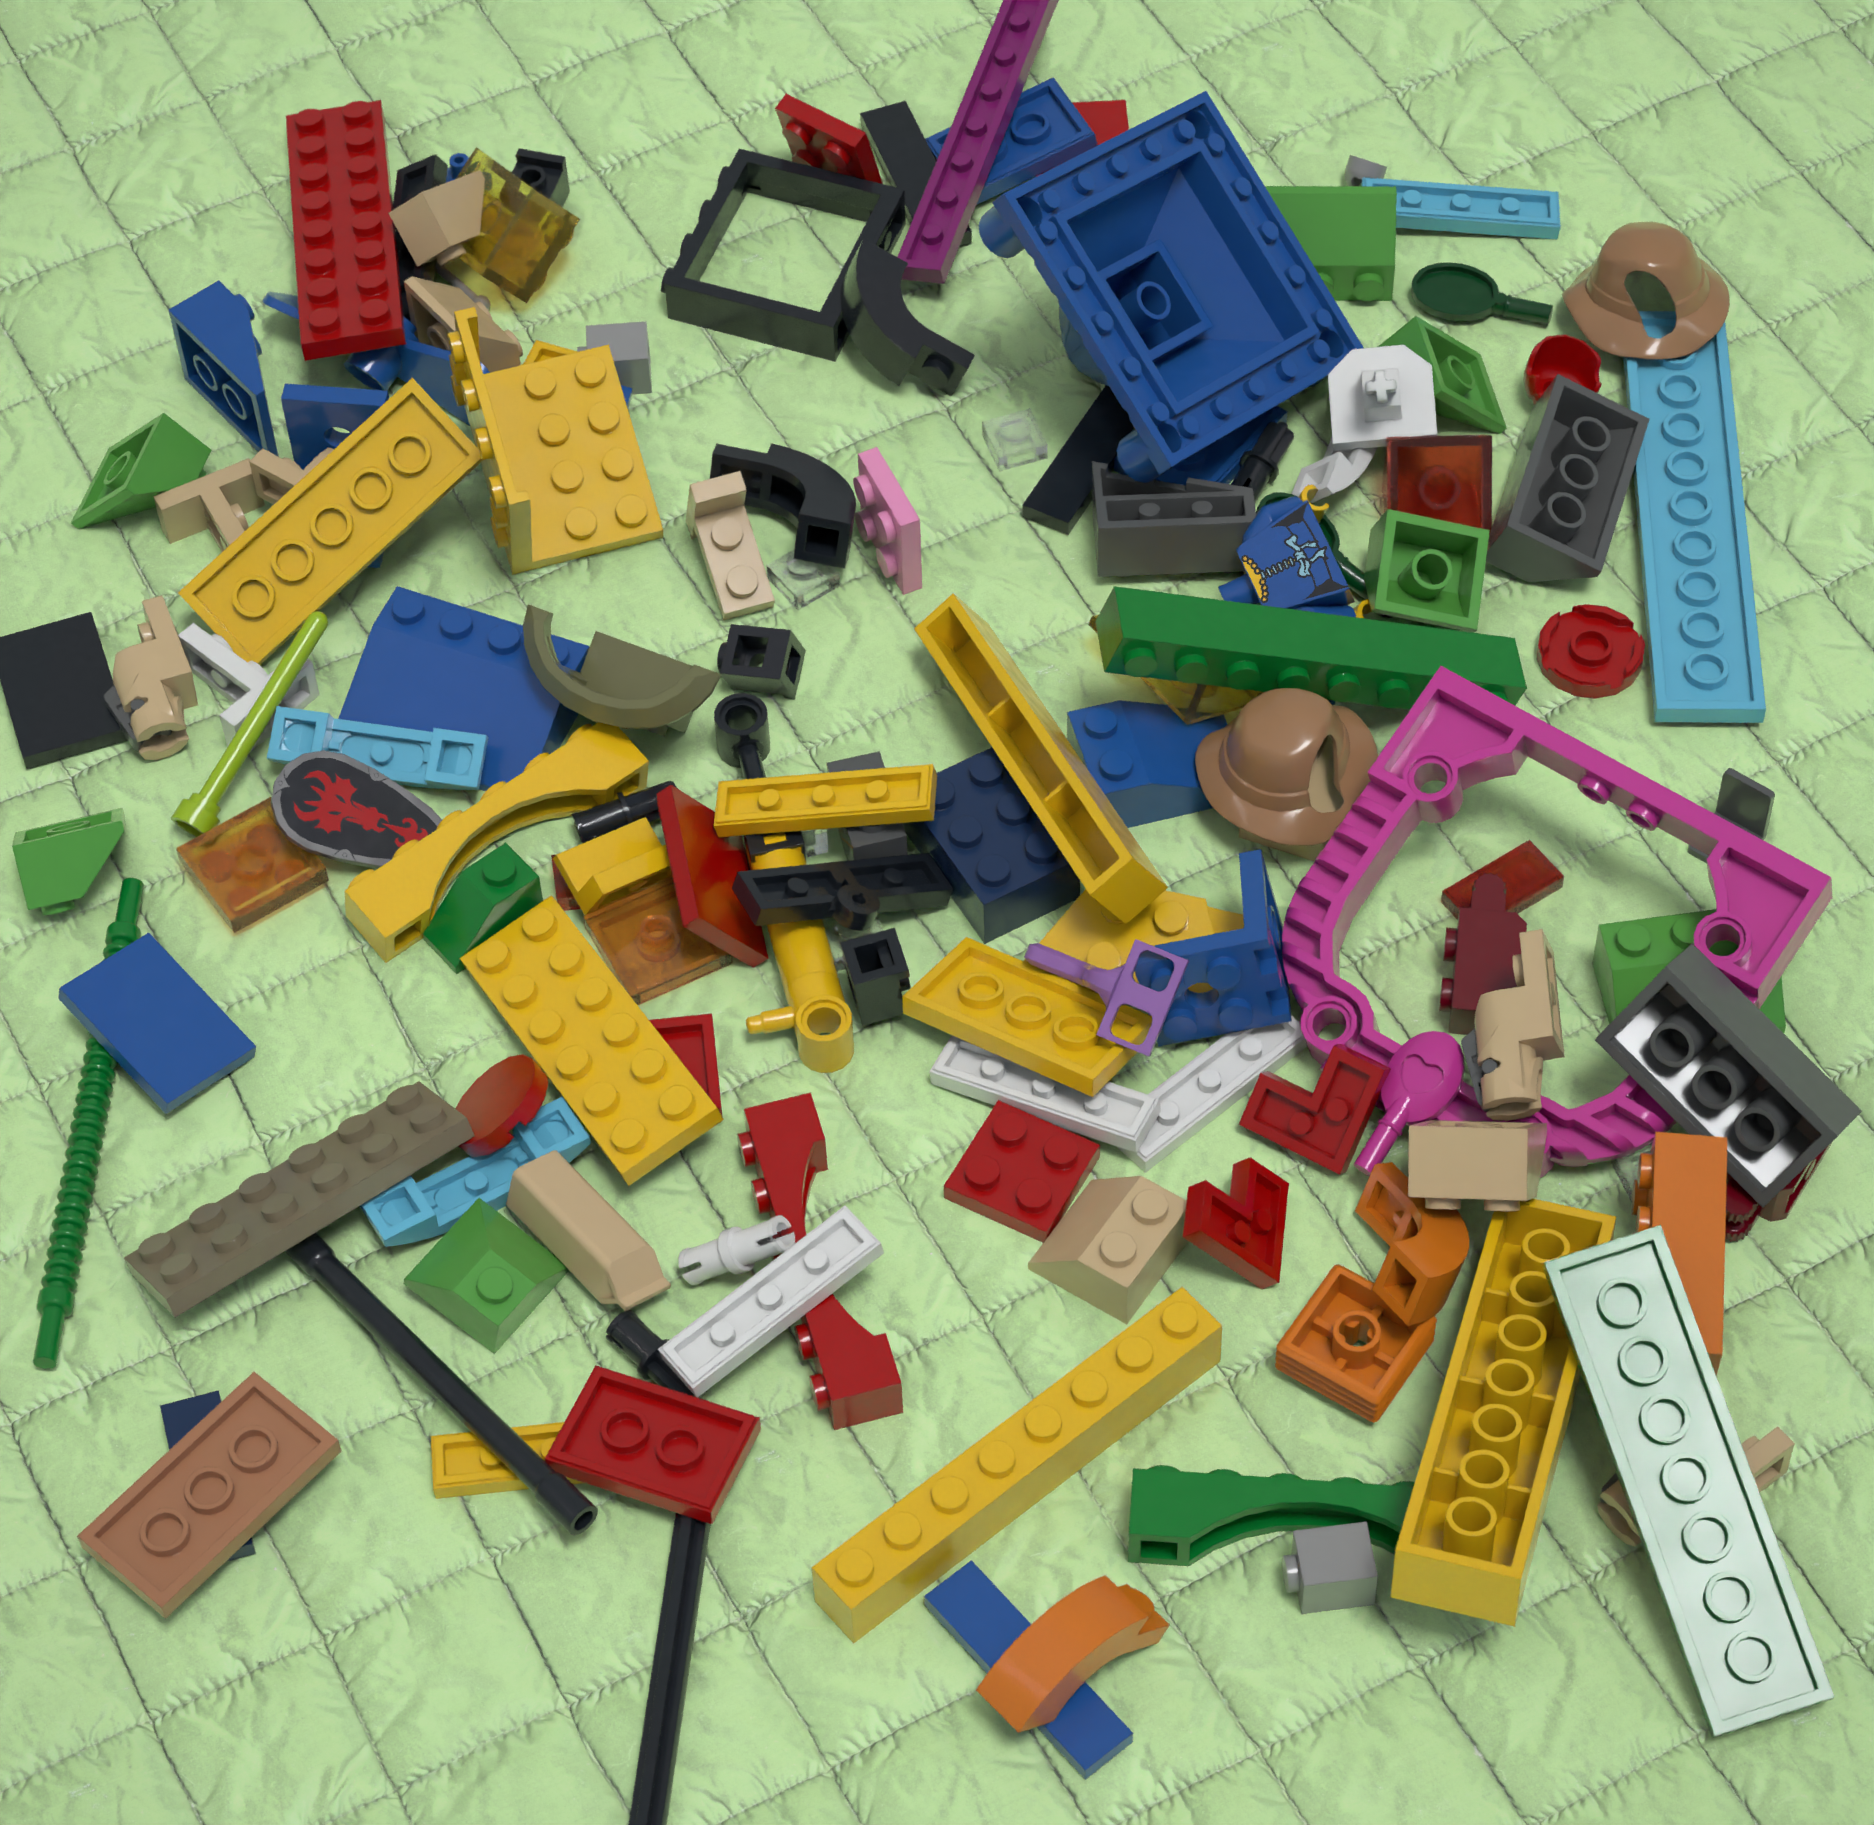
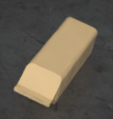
M557 1150L536 1158L514 1171L506 1202L507 1207L601 1304H618L624 1311H627L671 1288V1284L663 1276L654 1249Z

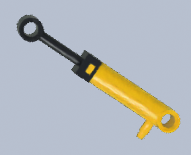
M748 693L729 695L722 699L714 710L718 754L729 766L741 768L744 779L766 778L762 761L767 758L770 752L767 707L755 695ZM801 831L744 835L745 853L749 870L807 865L805 843ZM823 919L767 925L788 1007L764 1011L759 1015L748 1017L746 1019L748 1033L751 1035L761 1032L767 1034L794 1028L798 1041L799 1057L805 1066L820 1073H833L843 1069L851 1061L854 1054L852 1012L844 999ZM821 1033H831L829 1035H819Z

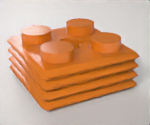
M1337 1264L1332 1267L1277 1344L1275 1367L1370 1422H1377L1433 1343L1437 1319L1433 1316L1424 1322L1407 1326L1372 1290L1373 1282ZM1357 1340L1366 1343L1364 1346H1352Z

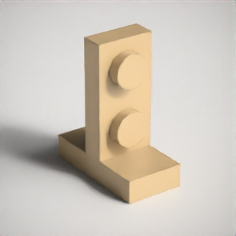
M250 458L153 496L162 531L170 544L209 529L221 552H223L249 528L244 514L265 506L264 499L258 497L249 462Z
M741 471L696 482L689 486L686 523L691 539H698L723 621L773 608L775 602L744 505L746 487Z

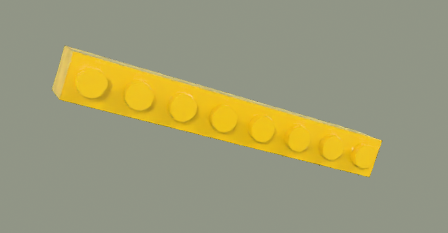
M953 593L918 624L914 630L1089 895L1123 923L1127 924L1168 888L990 625Z
M1183 1287L1179 1288L811 1567L815 1602L853 1643L857 1642L1217 1365L1221 1358L1222 1325Z

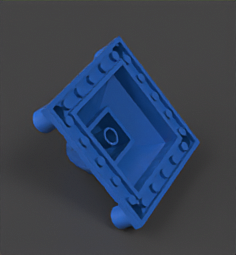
M1207 91L1003 193L992 202L994 206L981 217L979 222L980 237L989 251L999 257L1010 258L1015 257L1025 249L1033 258L1037 270L1050 291L1058 299L1062 344L1069 360L1079 372L1098 383L1109 386L1122 408L1128 412L1129 419L1135 429L1119 442L1117 455L1125 473L1138 482L1146 483L1155 480L1178 463L1306 388L1317 385L1328 377V374L1352 349L1364 348Z

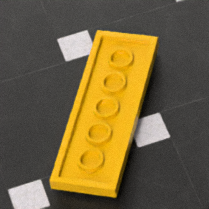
M411 378L184 586L178 594L215 634L220 635L227 641L235 654L247 663L255 661L261 665L303 626L307 617L312 612L320 611L482 462L479 449L424 389Z
M552 895L460 958L467 971L535 1062L540 1065L547 1078L559 1094L563 1096L573 1113L628 1186L724 1120L716 1105Z

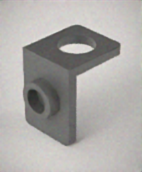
M1728 768L1722 776L1714 814L1764 840L1767 835L1775 793L1736 770ZM1690 845L1688 846V853L1707 863L1709 855Z

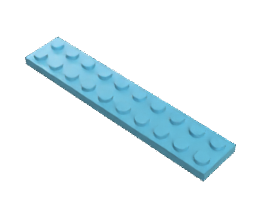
M1638 311L1649 337L1660 339L1673 331L1676 323L1675 311ZM1724 322L1719 332L1712 339L1689 355L1671 359L1623 357L1627 408L1650 419L1633 470L1655 722L1763 723L1766 712L1727 334Z

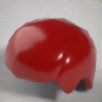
M1565 334L1545 337L1535 345L1525 367L1523 378L1528 398L1532 399L1535 405L1557 374L1598 393L1602 385L1599 382L1600 356L1583 340Z

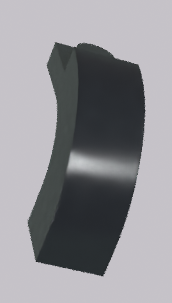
M716 444L712 453L710 479L741 471L746 487L744 505L774 512L786 518L796 527L797 534L793 559L845 569L851 547L856 499L848 482L836 470L808 454L776 444L770 445L768 453Z

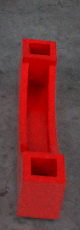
M811 1092L745 1108L746 1132L737 1134L743 1164L745 1167L755 1165L759 1178L751 1181L753 1197L759 1215L769 1212L770 1218L778 1215L785 1217L792 1227L779 1231L772 1237L776 1239L794 1232L795 1243L807 1235L805 1230L807 1203L816 1173L828 1170L825 1136ZM781 1254L772 1256V1257H771V1258H772V1261H773L774 1259H776L778 1256H780ZM833 1293L801 1317L802 1324L794 1326L799 1352L803 1361L813 1358L817 1374L809 1376L813 1399L818 1411L828 1409L834 1430L903 1413L902 1383L886 1333L876 1336L871 1334L843 1308Z

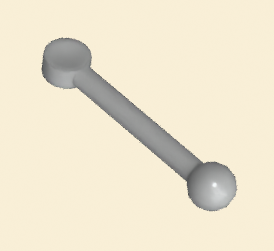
M436 260L435 272L451 286L460 288L474 303L479 301L488 311L490 310L491 304L488 297L475 294L445 266L440 267Z

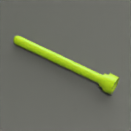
M316 611L307 617L199 794L192 793L189 800H181L171 820L184 831L199 839L209 841L220 823V820L217 818L221 811L218 803L276 711V706H279L326 630L328 618L324 613Z

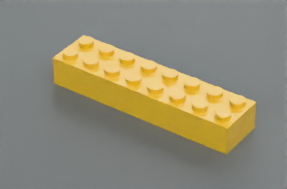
M1538 1199L1520 1201V1211L1493 1212L1395 1549L1390 1598L1515 1627L1581 1375L1544 1273L1543 1264L1544 1262L1612 1241L1616 1216Z

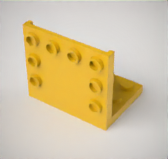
M471 307L454 311L455 331L447 333L451 351L449 361L453 374L450 376L451 385L457 406L464 405L474 442L479 449L482 459L481 466L490 494L489 501L493 517H490L494 538L498 548L505 547L512 575L663 538L662 523L609 344L483 374L480 365L476 309Z

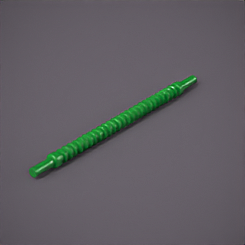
M126 878L122 881L115 922L108 926L105 943L107 946L103 949L105 959L141 938L142 933L137 926L144 884L137 878ZM89 1031L88 1035L90 1038L85 1044L87 1052L83 1056L85 1065L80 1071L82 1079L78 1082L80 1092L75 1098L78 1106L73 1109L75 1120L71 1122L70 1129L72 1134L69 1135L67 1140L70 1147L65 1152L67 1161L62 1167L65 1175L60 1179L62 1189L57 1194V1199L60 1203L55 1206L54 1212L57 1217L52 1221L54 1232L49 1237L52 1246L46 1252L49 1260L44 1264L46 1275L42 1277L41 1284L43 1289L39 1291L36 1305L38 1312L41 1314L33 1364L42 1369L56 1367L64 1320L73 1312L75 1302L73 1292L77 1289L78 1285L74 1278L80 1273L78 1263L83 1258L80 1249L85 1245L83 1235L88 1230V1225L85 1221L90 1218L91 1214L88 1207L93 1202L91 1192L95 1190L96 1186L93 1179L98 1174L96 1165L101 1159L98 1151L103 1147L101 1137L106 1131L104 1126L108 1119L106 1110L111 1104L108 1096L113 1092L111 1082L115 1080L116 1076L113 1069L118 1065V1062Z

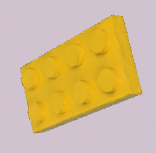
M968 937L964 938L902 996L903 1014L1091 1097H1094L1138 1053L1096 1035L1106 1012L1105 1003L1098 993ZM1122 1005L1113 1022L1112 1033L1120 1039L1140 1045L1145 1041L1151 1027L1152 1016L1127 1005Z

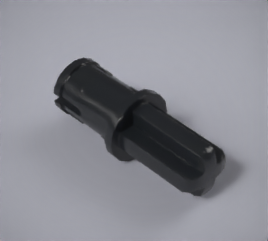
M1282 421L1278 423L1269 422L1252 450L1246 451L1240 458L1241 468L1230 485L1253 488L1255 503L1267 483L1273 482L1279 475L1277 466L1294 440V433L1288 429V424Z
M667 781L627 796L619 792L617 793L618 799L579 813H572L581 843L590 841L644 817L649 822L659 819L660 814L656 794L669 785H673L676 788L677 786L673 781Z
M632 1310L624 1311L614 1318L606 1330L608 1334L606 1339L638 1366L637 1373L642 1379H652L659 1386L696 1397L665 1363L658 1351L669 1339L662 1340ZM704 1392L698 1398L701 1399L706 1394V1392Z

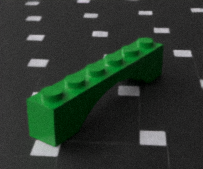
M1167 1465L1152 1466L1148 1469L1133 1468L1128 1562L1190 1566L1211 1552L1245 1538L1281 1531H1296L1367 1522L1372 1545L1381 1547L1395 1555V1549L1415 1482L1401 1481L1392 1485L1368 1484L1351 1477H1340L1331 1481L1307 1480L1289 1473L1274 1474L1270 1477L1245 1476L1228 1469L1213 1470L1209 1473L1184 1472Z

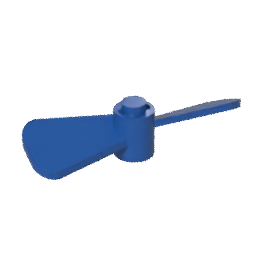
M268 292L262 300L269 307L299 320L298 296ZM405 317L406 344L351 353L345 361L344 367L347 371L373 390L388 391L397 377L406 383L413 378L438 405L470 426L464 405L458 407L454 397L450 376L453 375L449 361L451 351L420 343L414 335L417 330L416 327ZM480 362L483 374L490 373L486 366Z

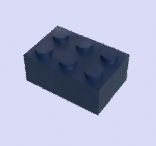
M992 747L937 772L934 821L903 823L907 836L920 853H930L954 889L951 895L952 899L984 944L1077 900L1080 896V879Z

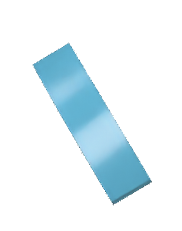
M276 706L267 759L286 765L302 754L326 750L345 754L376 769L399 785L450 790H479L489 737L483 734L434 728L433 732L336 719L329 713Z
M563 1096L540 1107L534 1119L530 1123L528 1122L526 1126L519 1121L513 1128L514 1134L512 1136L514 1138L508 1145L498 1151L485 1156H469L417 1183L410 1175L360 1205V1208L384 1246H397L418 1242L447 1233L478 1198L482 1199L496 1211L507 1206L506 1202L514 1171L518 1167L553 1150H557L569 1163L591 1144L590 1136Z

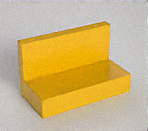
M646 817L556 854L553 858L584 915H588L673 878L666 844L662 845Z

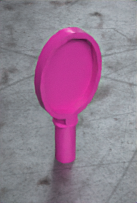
M1439 1031L1420 1033L1403 1044L1387 1065L1391 1070L1381 1088V1099L1386 1114L1383 1119L1378 1120L1377 1128L1353 1164L1360 1172L1370 1176L1374 1165L1383 1162L1396 1139L1402 1136L1401 1131L1405 1125L1409 1126L1437 1118L1450 1106L1457 1096L1464 1078L1465 1059L1460 1045L1451 1035Z

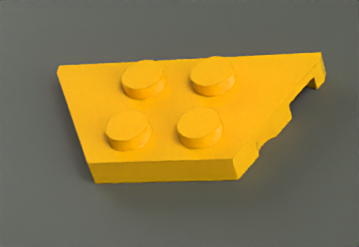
M1085 889L1039 944L1096 967L1110 970L1121 967L1126 963L1135 939L1154 946L1214 934L1207 902L1204 898L1165 890L1130 922L1125 924L1091 897ZM1134 971V973H1133V978H1134L1135 982L1138 983V980H1137V977H1136V974H1135V971ZM1197 983L1191 985L1188 989L1196 993H1204L1212 990L1213 987L1207 983Z

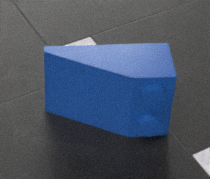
M218 280L168 310L184 378L258 452L263 448L278 456L258 358L262 354V349L253 334L251 321L254 320L253 310L241 294L234 295Z
M1118 700L1067 712V740L1127 828L1213 809L1199 783L1195 756L1198 745L1206 735L1222 729L1228 724L1222 710Z

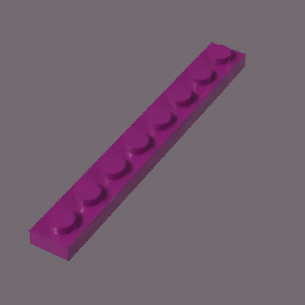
M1003 0L897 256L908 263L901 280L945 284L1059 0Z

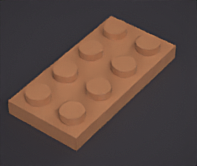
M253 1372L77 1536L78 1540L86 1552L166 1619L341 1452L339 1440L257 1373Z

